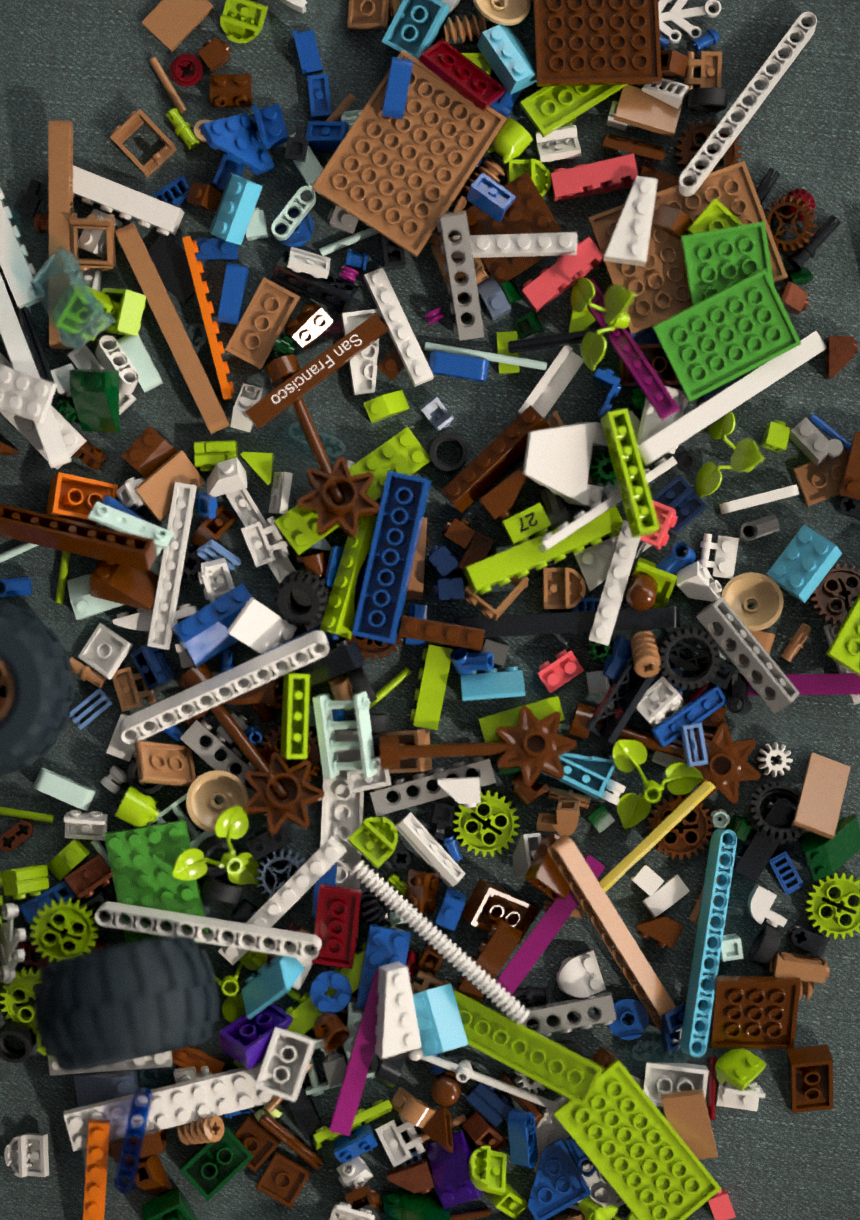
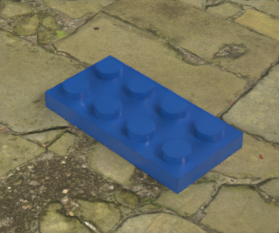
M370 924L356 1007H365L376 968L379 969L380 966L398 961L406 965L411 931Z

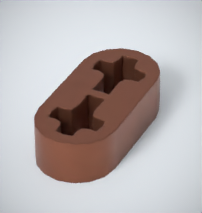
M21 820L1 835L0 849L10 852L17 848L34 833L33 823L29 820ZM21 824L23 826L28 825V834L22 833L20 836L17 834L22 829ZM14 836L16 839L11 842L12 847L9 845L5 847L4 838L9 839Z

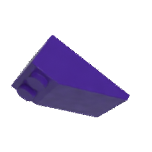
M273 1003L250 1020L245 1013L219 1031L222 1050L247 1069H250L265 1058L275 1027L287 1029L292 1023L293 1017Z
M463 1131L452 1134L454 1153H449L435 1141L427 1143L435 1190L444 1209L477 1199L484 1193V1191L477 1189L471 1181L469 1158L472 1151Z

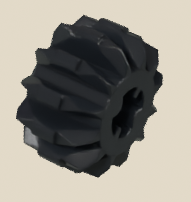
M197 547L193 548L192 554L190 548H186L182 577L187 573L186 581H190L192 575L194 581H198L197 574L201 572V563L207 562L197 555ZM191 558H193L192 561L197 562L193 570H191V567H187Z
M367 890L361 894V915L369 925L380 924L388 919V906L384 904V901L379 900V896H375V892L371 893Z

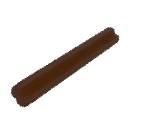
M264 1113L260 1117L259 1121L262 1126L313 1168L318 1170L323 1166L324 1162L321 1157L269 1114Z

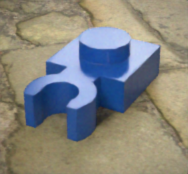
M196 493L193 509H198V514L208 519L216 518V497L207 493Z

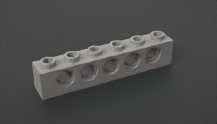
M466 211L441 214V220H438L437 224L438 231L443 233L444 241H441L442 254L446 253L447 261L444 262L445 274L450 276V282H447L448 294L453 296L450 308L451 314L456 315L457 321L453 323L454 333L459 335V341L482 338L485 332ZM456 230L460 233V238L452 240L448 233ZM460 251L463 254V258L455 260L452 257V253ZM457 272H464L467 278L463 281L457 280L455 278ZM461 292H466L470 298L467 301H461L458 295ZM468 312L473 318L470 321H464L461 315Z
M722 596L706 606L696 616L701 625L711 634L715 642L719 644L727 657L732 660L740 673L744 675L773 713L790 705L800 694Z
M197 719L180 739L214 770L227 771L237 776L245 785L250 800L256 792L247 785L245 773L247 771L257 772L250 761L247 763L242 758L243 754L236 747L230 748L226 744L227 741L219 733L216 735L211 730L212 726L203 719L201 721ZM203 735L211 738L210 746L202 745L201 737ZM218 749L226 751L227 757L225 760H219L216 757ZM233 763H239L242 766L240 774L232 772L231 766Z
M484 755L472 758L473 762L467 764L464 761L452 764L453 768L445 770V767L433 769L432 774L418 773L413 775L411 780L405 781V778L393 781L394 785L370 791L376 816L450 796L439 785L436 790H429L426 786L427 782L431 779L438 782V778H447L449 774L467 777L466 772L470 768H475L478 771L480 787L496 783L489 757L485 758ZM410 785L417 786L418 794L415 796L408 795L407 787ZM389 791H396L399 795L398 800L395 802L389 801L387 793Z
M606 992L585 998H575L524 1008L525 1010L529 1009L530 1014L521 1024L545 1037L551 1036L552 1032L556 1031L568 1033L572 1031V1028L580 1027L581 1030L593 1027L592 1024L600 1023L601 1026L612 1024L613 1020H616L612 993ZM596 1007L600 1013L597 1016H591L588 1013V1009ZM575 1011L579 1014V1018L571 1020L568 1017V1013ZM550 1015H555L558 1017L559 1022L551 1024L547 1018ZM535 1019L539 1025L536 1028H531L528 1026L527 1021Z

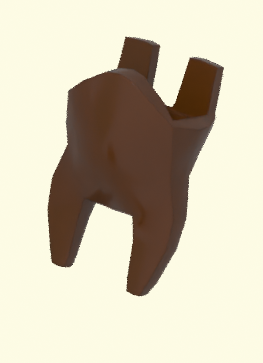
M283 675L226 701V704H251L261 722H269L273 718V707L277 709L282 708L283 690L279 691L278 684L283 681Z

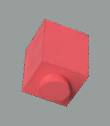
M725 1188L718 1191L708 1200L714 1220H729L736 1217Z

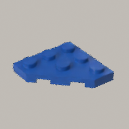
M247 113L203 123L199 127L211 148L215 150L219 148L227 153L226 156L238 164L244 163L251 168L250 171L258 175L269 172L276 167L263 142L259 143L255 132L256 129Z
M562 1138L557 1139L542 1149L527 1203L535 1220H546L592 1194Z

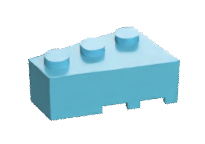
M570 753L559 756L564 770V776L559 781L596 799L602 796L615 768L613 759Z

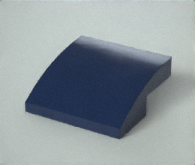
M680 474L652 497V500L675 509L678 518L675 526L670 528L676 534L708 508Z
M622 635L615 637L612 655L605 658L602 675L612 682L615 681L628 658H633L630 641ZM634 665L629 670V677L634 676L636 673ZM621 684L619 687L625 690V684Z
M686 1002L662 1014L661 1041L664 1053H671L680 1048Z

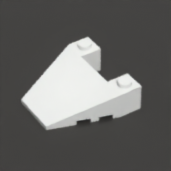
M578 422L571 425L529 432L523 474L541 486H545L553 494L559 495L569 504L590 507L598 500H601L603 487L587 484L592 447L607 446L602 423Z

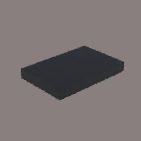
M161 234L148 250L149 255L166 290L185 305L196 292L186 251L168 236ZM203 266L204 273L200 274L202 281H205L211 272Z

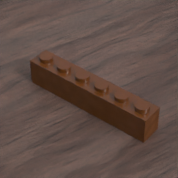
M530 405L441 490L442 494L462 513L526 452L529 432L551 428L550 425Z

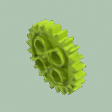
M480 790L481 803H476V807H464V805L458 804L461 812L455 811L454 813L459 819L453 820V823L458 824V827H455L453 830L460 832L456 839L463 838L461 846L469 845L467 852L475 849V856L478 855L479 851H482L483 857L486 856L487 852H490L491 856L494 857L495 850L502 854L501 847L509 849L507 842H515L511 836L518 835L514 828L520 827V824L514 823V821L519 819V816L513 815L517 810L516 808H509L512 801L504 802L505 795L499 799L497 791L493 796H490L489 790H487L486 795H483ZM481 804L489 806V812L485 815L478 812V806ZM471 813H475L485 821L490 819V824L502 831V834L496 833L488 826L482 828L483 823L472 817ZM499 815L506 817V823L503 826L495 824V818ZM470 821H475L478 824V828L473 832L466 829V825ZM488 832L495 835V839L491 843H486L483 840L484 835Z
M835 872L832 874V878L826 876L824 881L821 879L817 880L818 886L811 884L814 891H807L811 899H805V902L810 904L805 910L811 912L807 918L809 920L814 919L811 925L813 927L819 925L817 931L821 933L825 930L824 936L826 937L832 933L833 939H837L838 934H840L842 939H845L846 933L853 937V930L860 933V879L857 878L853 881L852 874H849L846 878L844 872H841L838 877ZM837 887V895L830 897V888ZM851 895H856V903L849 905L848 898ZM825 897L836 903H841L845 907L855 910L856 913H850L842 908L837 909L834 905L822 901V898ZM824 906H829L830 908L827 916L821 915V909ZM843 914H848V922L841 924L840 917Z
M60 897L59 903L52 899L51 906L44 903V910H37L39 916H33L35 923H31L30 929L34 931L30 932V937H34L32 945L38 944L36 952L43 951L42 958L49 955V962H52L54 958L58 961L84 954V951L87 953L91 952L90 946L96 945L93 939L98 938V933L94 932L98 930V925H94L96 922L95 917H91L93 911H85L87 908L86 904L80 907L79 900L73 904L71 897H69L67 902H64L63 898ZM60 914L65 919L62 921H56L54 919V916ZM81 923L84 927L82 929H75L73 924ZM64 928L68 929V931H66L64 934L61 933V931H63ZM53 933L56 937L54 939H47L45 934ZM72 941L75 945L69 948L64 943Z
M31 966L29 972L25 967L21 970V974L15 971V978L11 984L4 983L3 988L5 990H2L0 995L5 998L0 1000V1004L5 1005L1 1012H8L5 1019L12 1018V1022H20L32 1028L34 1034H36L37 1025L33 1008L34 986L41 983L40 971L42 967L35 971L34 966ZM16 990L24 991L25 997L17 995ZM23 1009H29L32 1015H25Z

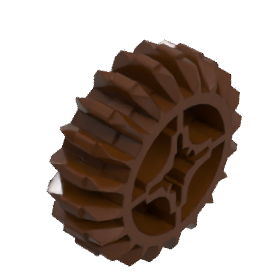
M783 195L782 202L779 198H775L776 206L773 203H769L768 207L771 211L764 210L763 212L765 215H768L766 220L776 242L777 249L782 246L783 251H787L790 246L791 251H795L796 245L799 248H803L802 240L805 243H809L810 239L807 235H815L810 229L817 228L816 224L811 223V220L817 219V216H810L815 211L814 208L807 210L806 208L810 203L807 201L802 205L803 198L799 197L796 200L795 195H791L789 200L787 195ZM788 205L797 208L790 215H787L780 209ZM801 214L804 217L803 231H801L798 224ZM776 215L780 223L777 232L774 228V218ZM793 218L791 221V225L793 228H785L787 225L786 219L788 220ZM788 231L798 236L791 241L781 238Z

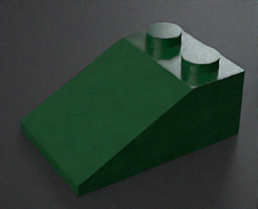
M86 368L70 370V393L82 431L120 433L119 370Z
M855 814L838 820L835 835L832 839L811 831L801 835L798 839L805 866L813 881L835 873L860 850V829Z
M225 1126L224 1134L219 1141L202 1145L178 1169L199 1193L209 1201L254 1156Z
M178 1187L142 1205L143 1220H197L188 1200Z
M399 1191L383 1195L386 1220H451L449 1208H443L438 1195L420 1194L410 1191Z

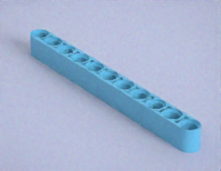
M726 829L715 830L710 840L680 1041L681 1050L695 1057L702 1056L707 1047L716 976L737 845L736 833ZM725 834L726 840H725V842L723 843L722 838H723V835ZM722 855L723 860H722V862H721V864H720L719 858H720V856ZM718 875H719L720 880H719V883L717 884L716 879H717V877H718ZM716 896V900H717V901H716V903H715V905H714L713 899H714V897ZM713 917V924L711 925L710 920ZM710 938V944L708 946L707 940ZM707 958V965L704 967V961ZM704 979V986L701 988V981ZM701 1000V1006L698 1008V1002ZM698 1021V1027L695 1029L694 1025ZM693 1042H695V1047H694V1049L692 1050V1049H691V1046H692Z

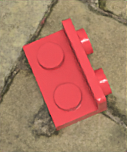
M652 500L660 529L652 535L640 537V541L655 546L656 549L660 550L662 546H666L669 539L668 531L670 527L673 528L675 526L678 516H676L674 508Z
M564 649L555 655L557 658L552 663L546 661L538 667L540 671L537 672V675L550 694L585 671L572 650L567 652Z

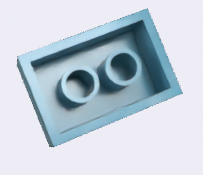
M403 0L382 42L400 53L404 50L419 60L421 54L432 46L451 8L439 0Z
M803 525L768 571L767 575L778 586L805 603L842 553L835 544L806 525Z

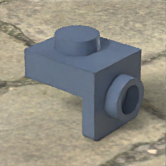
M435 395L419 407L428 421L438 431L447 428L454 419Z

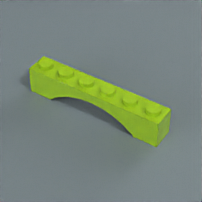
M375 515L358 517L357 536L355 538L347 537L320 627L321 631L351 639L356 618L354 605L355 587L361 566L371 550L378 518Z

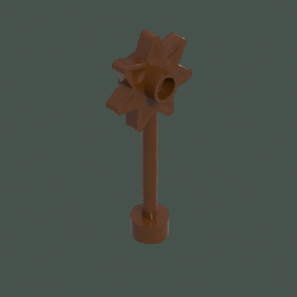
M285 355L270 362L265 367L272 386L278 387L301 370V367L295 355ZM301 397L291 405L319 470L313 468L307 470L306 477L313 491L298 499L297 508L318 514L317 535L322 536L338 525L349 537L355 538L358 532V517L372 516L379 513V505L365 494L373 483L374 475L369 472L351 476L346 460L343 457H339L332 468L305 402Z
M203 663L197 668L194 666L179 678L177 683L184 691L214 676ZM222 703L210 708L257 771H247L245 773V781L256 794L244 805V813L266 814L270 835H275L286 820L303 829H307L310 822L306 806L322 800L325 795L323 790L306 783L311 762L306 760L288 768L279 753L274 752L268 765Z
M578 702L571 721L569 734L587 739L590 730L586 726L596 712V708ZM598 720L594 727L596 730L600 731L603 726V720ZM720 722L711 740L704 738L709 764L694 766L704 778L698 784V787L704 781L711 782L716 787L703 800L719 789L732 803H737L739 781L758 780L761 777V774L746 761L756 746V742L752 738L733 741L728 725L725 722ZM624 727L617 738L636 740L641 742L646 748L685 759L683 745L671 742L664 748H661L654 736ZM695 734L699 761H702L698 735ZM690 748L692 762H694L692 748Z
M522 706L519 713L518 727H498L496 729V736L501 741L399 746V736H380L381 770L400 769V759L504 754L498 761L497 767L499 769L520 768L523 784L526 788H530L540 772L561 780L564 776V770L559 756L574 750L577 742L557 734L561 718L560 712L556 711L539 721L527 706Z

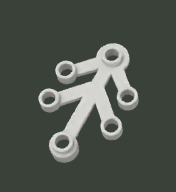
M660 0L658 2L659 29L668 36L671 43H678L681 39L680 31L672 30L664 23L665 21H672L686 31L691 40L697 39L701 36V29L693 26L683 18L701 15L714 18L719 15L721 4L718 0H708L705 6L682 9L688 0H678L670 12L661 13L666 4L671 3L673 0ZM714 7L716 11L711 13L708 8ZM696 30L699 35L693 36L691 32ZM674 33L678 35V39L676 40L672 39L671 35Z
M3 903L1 908L2 918L7 920V923H2L0 928L2 940L0 946V982L5 984H11L15 978L17 963L23 962L25 959L23 949L15 950L19 941H25L26 931L24 928L15 929L13 936V920L19 913L18 906L14 905V903Z

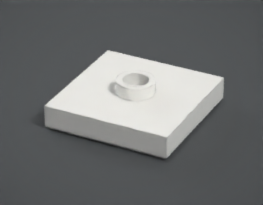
M99 623L78 658L111 680L133 644L104 624Z

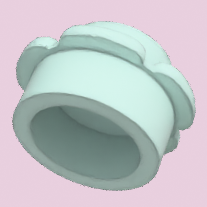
M723 809L715 810L710 815L712 816L710 824H713L714 828L724 829L730 823V816Z

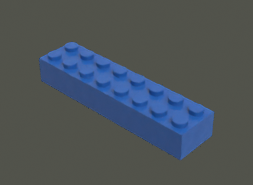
M392 471L387 472L352 635L396 644L431 481L429 479Z

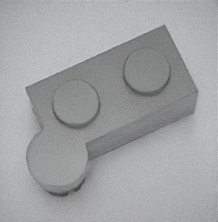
M807 417L790 431L789 438L816 466H819L826 460L827 456H829L828 459L835 460L842 453V442L838 439H831L829 441Z

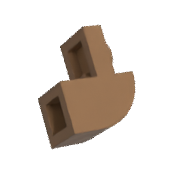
M559 800L556 810L557 814L539 813L536 823L537 831H544L546 833L555 831L560 836H570L577 828L580 803L579 800Z
M399 1087L391 1101L392 1107L399 1112L398 1115L423 1129L437 1111L427 1101L417 1099L401 1087Z

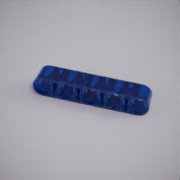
M146 1087L138 1088L131 1102L115 1179V1187L121 1193H127L132 1190L137 1177L153 1100L152 1091ZM143 1095L148 1101L141 1103L137 1097ZM140 1116L143 1118V1122L136 1123L133 1117ZM135 1136L139 1139V1142L131 1143L129 1137ZM125 1157H132L135 1162L129 1164L125 1161ZM127 1177L131 1182L124 1184L120 1178Z

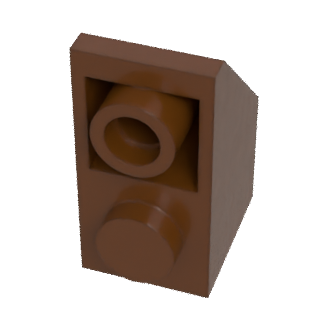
M665 914L636 922L634 925L638 929L637 933L646 939L649 936L656 939L655 943L665 949L667 946L673 949L684 928L683 924Z
M158 1154L137 1158L129 1167L137 1186L147 1192L157 1195L172 1190L173 1187Z

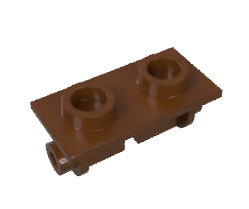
M82 435L86 442L73 455L79 458L83 453L84 457L81 461L92 470L95 469L97 471L102 465L101 462L105 461L108 457L102 449L93 446Z

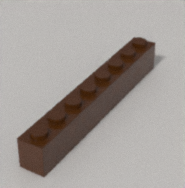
M4 504L0 505V536L146 571L150 570L157 557L154 539Z

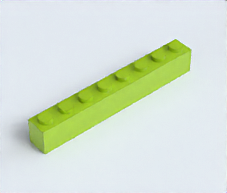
M614 505L543 553L540 552L537 546L542 543L541 538L548 533L470 565L463 572L473 594L477 592L484 594L492 590L491 586L496 584L503 586L509 583L510 578L514 576L518 578L524 577L529 574L528 570L533 568L540 570L548 566L547 562L549 561L559 562L565 559L566 554L570 552L577 554L585 550L584 546L591 544L593 547L602 543V539L609 536L612 539L619 536L623 524L622 517L616 505ZM555 529L550 532L554 535L557 532H559V530Z

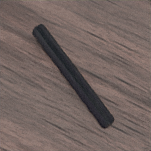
M26 306L18 308L17 313L41 379L55 384L29 309ZM57 388L55 390L53 397L58 396Z
M603 328L508 342V349L510 353L581 344L588 332L595 333ZM610 331L601 333L605 340L610 339Z

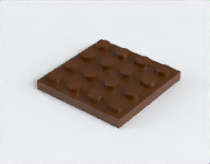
M528 172L503 186L514 194L516 198L505 211L500 222H497L475 205L465 210L470 235L563 233ZM549 256L482 258L491 276L500 286L501 283L509 282Z
M716 976L710 1039L711 1048H794L801 984L800 978Z

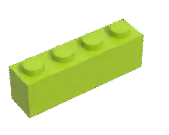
M429 644L428 648H424L422 660H426L425 667L420 668L418 680L422 681L420 689L416 688L414 700L418 701L417 708H412L410 721H414L413 726L438 730L451 663L450 654L453 649Z
M287 673L283 675L281 757L307 759L309 674Z
M558 695L522 705L527 706L539 721L556 711L561 714L559 725H562L561 721L565 720ZM522 706L478 718L485 742L501 741L496 736V729L498 727H518L519 713Z

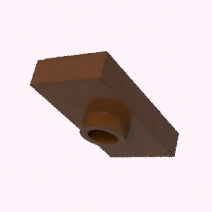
M476 531L458 568L464 571L466 567L485 560L495 540Z

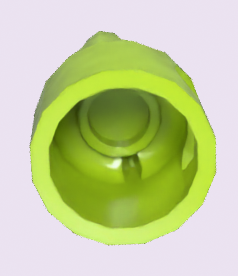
M508 117L487 149V152H496L503 157L502 162L508 163L520 156L533 141V138L523 126Z
M130 786L115 816L134 826L140 827L148 822L155 823L159 813L155 810L156 804L153 798L140 793L137 789Z

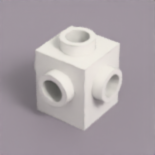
M132 477L126 480L125 484L116 491L121 503L127 508L145 506L144 502L134 491V488L143 482L145 477L139 479Z
M360 1156L341 1164L337 1168L340 1174L338 1179L345 1188L347 1186L350 1189L357 1186L362 1188L368 1180L374 1177Z

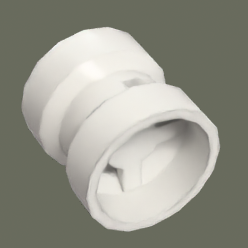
M113 765L109 770V775L105 776L100 782L108 790L117 794L120 791V786L128 780L127 774Z
M609 778L601 798L618 805L620 801L619 796L621 793H624L626 786Z

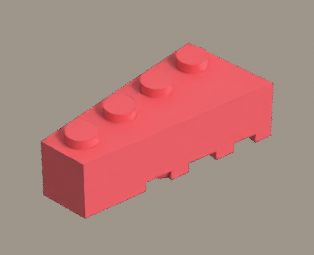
M634 153L587 165L581 164L570 169H555L551 173L554 202L632 188L638 176Z
M588 237L583 242L581 241L577 244V255L560 256L553 266L544 268L539 273L540 276L535 280L531 278L523 284L524 289H522L521 294L537 313L574 285L579 277L586 276L602 264L604 255L592 239Z

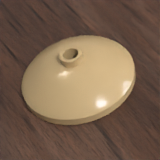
M473 0L475 6L484 17L494 23L507 26L522 22L527 17L531 8L530 0Z
M754 572L737 575L726 584L721 596L749 631H760L770 627L778 620L782 613L783 594L774 580L766 575ZM753 605L755 608L749 609L748 606Z
M213 770L200 775L191 784L186 797V807L190 818L198 827L215 833V822L219 815L226 809L237 805L244 809V805L249 801V796L245 785L237 776L227 771ZM216 797L223 799L222 804L215 802Z

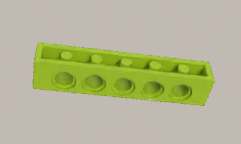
M622 409L608 412L600 420L632 538L652 535L660 528L628 410Z

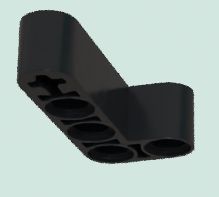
M409 1051L382 1058L372 1080L392 1089L401 1075V1068Z

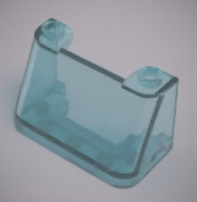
M60 247L54 251L30 281V290L40 299L61 335L59 338L63 345L77 350L116 321L110 312L104 313L105 310L102 307V302L96 299L79 271L81 268L77 256L67 249Z

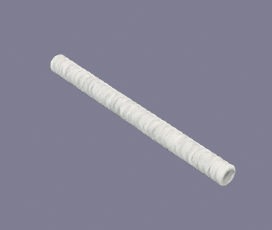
M360 860L351 870V874H355V878L360 879L361 884L365 883V887H369L371 893L375 892V896H379V900L384 901L386 906L389 905V909H393L395 914L398 913L400 915L399 918L404 919V923L408 922L409 927L414 928V932L418 931V935H422L424 941H429L428 944H432L434 946L433 949H437L439 954L442 953L443 958L448 959L447 962H452V966H456L458 972L462 971V975H466L468 981H473L472 984H476L477 989H481L483 994L486 993V997L491 998L493 1003L496 1002V1006L502 1008L501 1011H506V1015H510L512 1021L516 1020V1024L519 1025L530 1014L529 1009L525 1010V1006H521L519 1000L515 1001V997H511L509 991L506 992L504 987H500V983H496L494 978H490V974L487 975L485 970H481V966H477L476 961L472 962L470 960L471 957L466 956V952H461V948L456 947V943H451L452 940H448L446 938L447 935H443L441 930L438 931L436 929L437 926H433L431 921L428 922V918L422 916L423 913H418V909H414L412 903L408 904V900H404L403 895H399L397 890L394 891V887H390L388 882L385 883L383 881L384 878H380L378 873L375 874L374 869L369 868V864L365 865V861Z

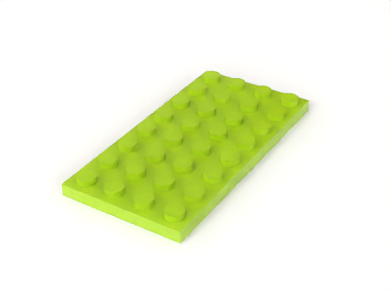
M618 1059L602 1071L586 1106L568 1099L553 1112L639 1220H685L722 1189Z

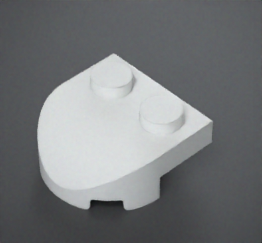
M594 950L586 951L574 957H567L561 962L562 965L559 972H557L556 978L562 992L572 997L585 998L606 990Z
M25 1133L14 1137L10 1144L6 1146L4 1152L5 1162L7 1166L13 1169L15 1176L20 1178L25 1176H49L48 1134Z

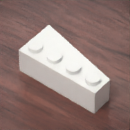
M636 177L603 261L645 266L658 179Z
M399 961L380 966L377 1038L374 1052L381 1058H386L420 1048L421 1041L407 966Z

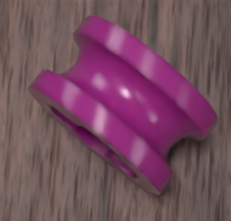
M341 266L342 272L338 276L345 280L356 282L355 276L359 272L352 268Z
M436 308L423 316L425 319H428V326L444 318V315L440 314V308Z

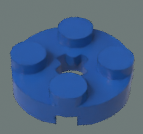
M282 208V209L278 212V214L275 216V219L278 217V215L281 213V211H282L284 208ZM291 209L288 216L296 218L300 212L297 209ZM308 213L299 224V228L287 240L279 242L285 247L298 248L310 241L314 231L311 215ZM278 226L276 233L284 234L287 230L286 226Z
M327 970L318 974L312 982L310 997L313 1004L321 1012L335 1013L344 1009L349 1003L352 994V987L348 978L334 970ZM328 986H331L332 989L336 988L337 992L334 993V997L325 994Z
M626 997L617 1000L614 1003L616 1020H613V1023L608 1025L610 1030L624 1040H633L640 1037L649 1024L648 1012L637 999ZM629 1013L630 1016H634V1019L630 1021V1024H627L626 1021H622V1018L625 1017V1014Z

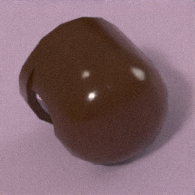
M326 551L300 554L299 556L295 555L297 562L305 564L306 571L311 570L312 575L317 573L320 575L318 577L320 580H325L328 566Z
M635 574L629 578L626 600L633 609L645 611L654 605L658 591L656 580L647 574ZM635 580L634 584L630 587L631 582Z
M521 772L513 778L511 783L513 792L525 806L551 789L547 783L539 785L536 780L530 788H526L523 784Z
M334 1013L322 1014L313 1025L315 1036L322 1038L321 1046L325 1052H331L342 1046L350 1035L343 1021Z
M450 1070L435 1075L433 1078L431 1095L433 1100L440 1106L446 1107L456 1103L462 1091V1082L458 1084L456 1080L450 1077L438 1078L444 1074L452 1075L456 1078L455 1072Z

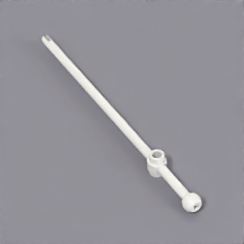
M421 1047L410 1050L408 1053V1057L413 1061L422 1059L455 1072L456 1079L459 1082L464 1083L471 1078L554 1111L562 1105L476 1072L467 1060H462L459 1064H455L435 1055L424 1058Z

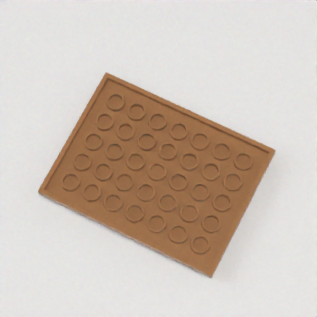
M402 50L397 58L413 60L403 120L382 116L390 74L389 69L312 186V190L410 254L418 257L437 228V221L441 220V214H446L507 118L491 107L482 111L465 96L459 94L450 84L443 81L436 73L428 69L422 62Z
M745 161L710 173L692 196H683L678 190L679 185L656 193L653 217L661 204L681 210L694 222L710 202L716 198L744 225L765 221L773 282L775 283L788 277ZM690 181L683 183L686 186L693 185V183ZM625 204L588 217L598 248L604 256ZM651 224L645 266L604 261L612 285H621L635 293L632 301L624 311L630 316V323L628 325L630 335L652 328V326L691 307L682 241Z

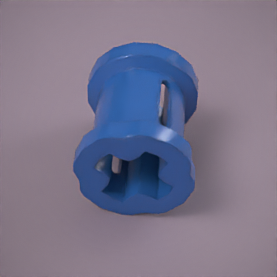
M348 249L345 266L358 267L366 271L369 252L363 254L352 252V249Z

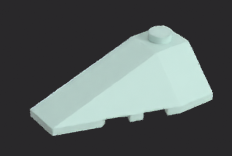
M86 574L67 581L70 602L76 620H82L124 605L92 597L89 582L92 574Z

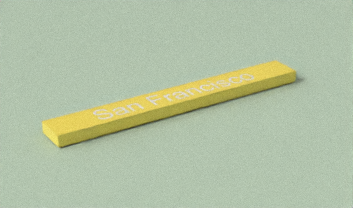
M704 781L599 882L604 892L608 891L716 787L711 782Z

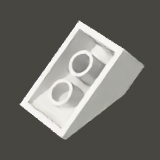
M251 597L227 632L255 651L263 654L290 640L297 627L289 624L286 619L283 620L281 618V615Z
M646 1062L643 1091L653 1104L659 1107H663L661 1094L703 1089L706 1099L709 1070L705 1065Z

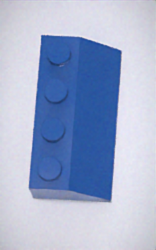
M243 583L173 627V635L196 668L239 641V639L227 631L252 597Z

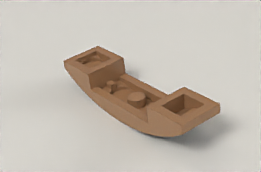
M424 517L406 599L423 600L427 518Z

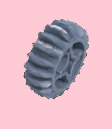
M280 848V855L273 851L272 858L268 854L264 856L267 862L264 860L259 861L263 868H256V871L261 873V875L255 876V880H262V882L257 884V888L264 886L265 889L261 891V895L268 892L267 900L287 881V879H283L278 885L277 883L280 880L278 873L282 874L289 868L286 877L290 878L292 876V867L295 865L299 869L306 860L303 857L298 861V852L293 857L290 856L292 849H288L287 855H285L284 849ZM278 860L289 861L284 868L271 865ZM267 870L275 877V884L272 888L266 878Z

